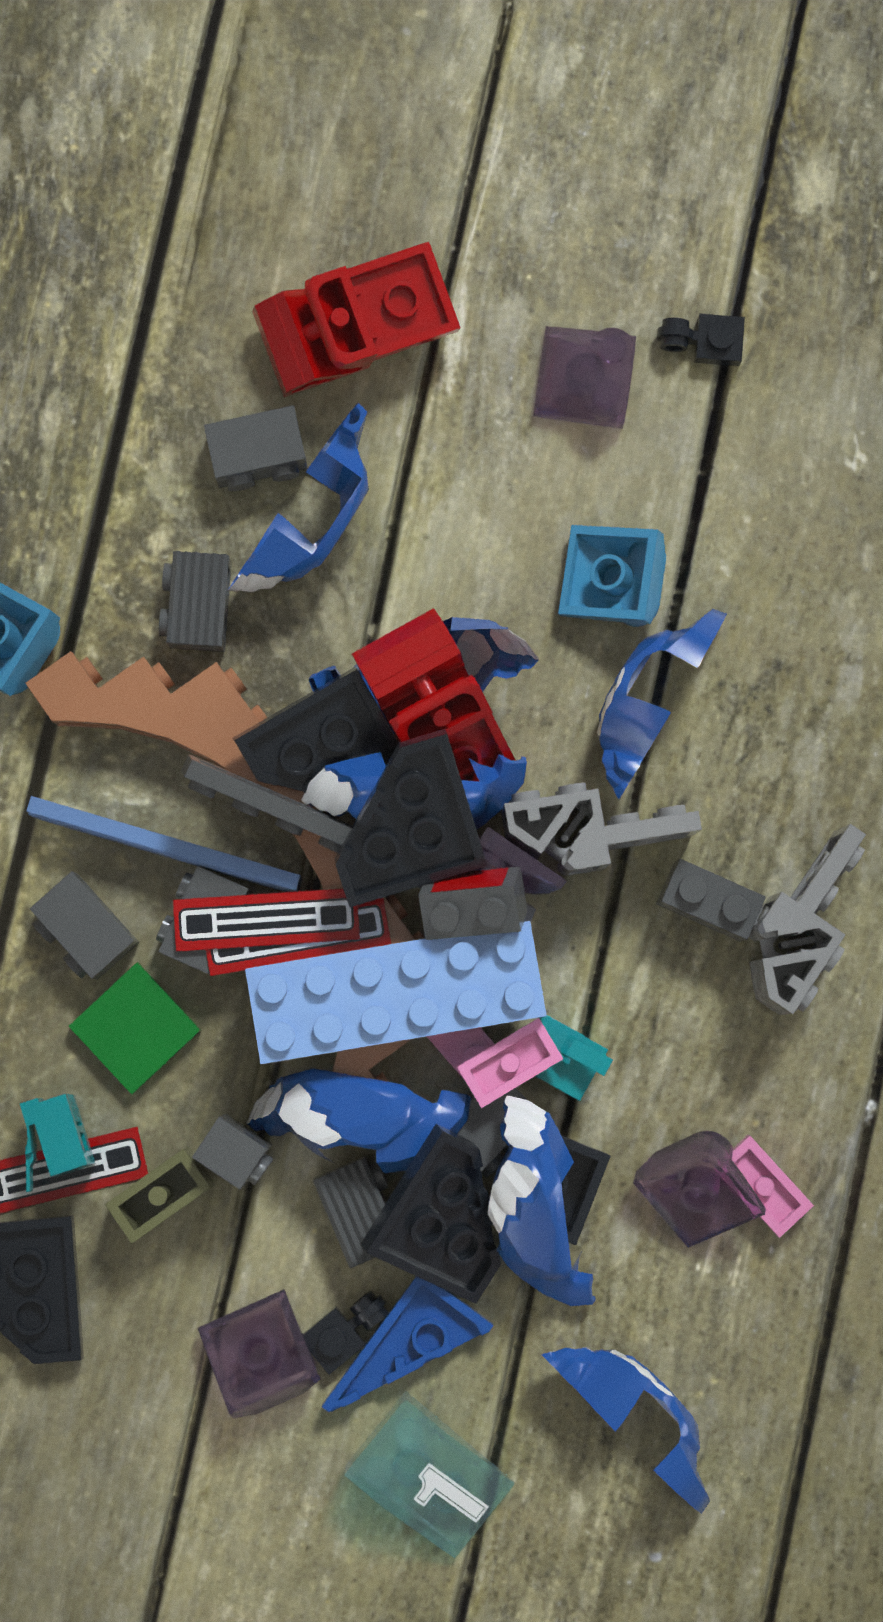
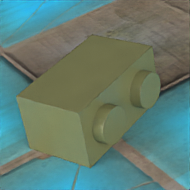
M189 1146L183 1148L105 1204L131 1244L215 1185L202 1164L192 1158L194 1153Z

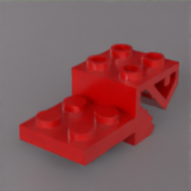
M429 241L348 269L346 266L313 276L305 281V289L281 291L254 305L252 311L284 397L368 369L375 360L445 337L461 329Z
M434 608L352 653L364 679L400 742L446 728L461 780L479 781L469 758L478 764L493 768L498 755H504L507 759L516 761L492 715L493 712L473 675H468L459 648Z

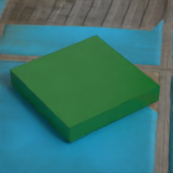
M139 962L134 964L69 1025V1028L131 1095L139 1090L202 1031Z

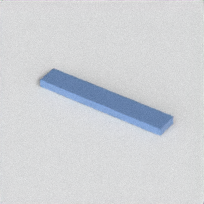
M34 796L30 797L26 810L28 815L35 819L283 892H298L302 883V876Z

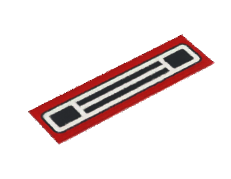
M344 889L173 900L176 952L360 939L358 905L349 908Z
M384 897L358 905L359 940L207 949L206 954L210 976L244 971L247 968L389 945L391 944Z
M138 1126L88 1138L96 1164L61 1176H50L43 1150L37 1151V1161L33 1165L32 1192H26L25 1154L0 1160V1213L141 1179L148 1174Z

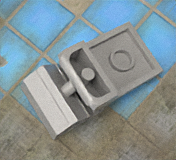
M586 783L560 786L558 791L555 792V796L540 798L539 790L515 793L511 795L510 803H505L501 811L505 839L535 860L540 857L543 851L559 862L557 864L558 871L564 876L604 870L611 864L609 850L689 838L702 830L699 811L686 813L685 805L657 809V813L652 814L653 818L640 820L639 812L612 816L611 820L607 821V826H605L599 790H587ZM575 809L579 810V813L561 836L560 841L565 843L584 816L586 818V825L575 835L570 847L568 846L565 849L558 848L555 844V834L565 826L570 813Z
M852 824L833 832L791 897L780 892L766 899L750 933L749 938L751 940L760 941L763 959L749 962L755 998L778 1015L794 1014L798 1009L803 1012L818 992L819 988L814 986L813 983L819 974L824 970L830 972L844 953L845 949L839 944L845 937V934L817 916L816 913L819 910L824 912L839 890L838 887L833 885L834 882L845 871L851 872L865 851L859 845L866 834ZM802 932L810 937L780 942L778 947L785 949L815 943L811 950L799 949L786 952V955L777 953L773 948V943L778 937L783 936V938Z

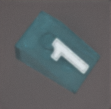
M407 1391L404 1392L347 1462L344 1472L348 1479L380 1506L453 1558H456L515 1484L513 1480Z

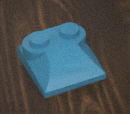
M571 525L558 614L564 617L623 622L632 627L651 624L659 610L666 565L664 534L658 529Z
M0 583V691L11 696L19 694L28 688L25 683L37 675L55 647L60 636V617L46 607Z

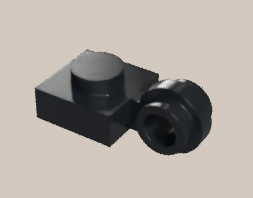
M700 313L697 320V331L689 328L690 322L686 319L666 318L662 320V326L657 329V340L661 342L660 348L669 352H683L688 349V344L696 345L694 363L740 366L742 362L745 317Z
M370 1290L349 1308L354 1314L349 1320L335 1306L300 1335L299 1339L328 1375H330L366 1345L365 1340L355 1328L362 1324L368 1331L389 1313L383 1306L386 1301L381 1294L376 1297Z

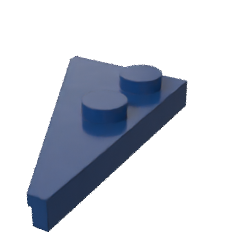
M415 1276L322 1403V1408L328 1412H333L340 1407H345L386 1383L390 1384L422 1367L423 1364L444 1356L463 1343L490 1332L494 1325L453 1293Z

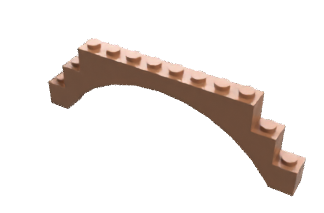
M70 651L25 683L51 721L58 727L70 726L124 730L173 743L229 772L303 803L301 801L304 795L303 791L257 781L235 744L233 737L263 721L267 716L259 705L252 709L248 707L241 697V694L247 689L232 668L223 672L218 663L215 662L170 694L168 689L174 686L175 683L160 662L151 667L145 657H142L98 688L96 684L103 680V678L89 658L86 657L79 661L73 652ZM304 829L301 836L293 834L320 879L323 890L343 889L335 865L337 852L318 844L321 836ZM395 895L384 897L391 944L425 939L420 931L411 935L401 920L408 916ZM411 1039L338 1051L332 1072L389 1082L383 1072L375 1077L370 1069Z

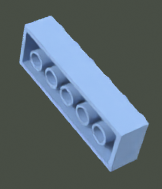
M530 921L523 923L520 932L433 940L419 939L245 969L260 1064L547 1016Z

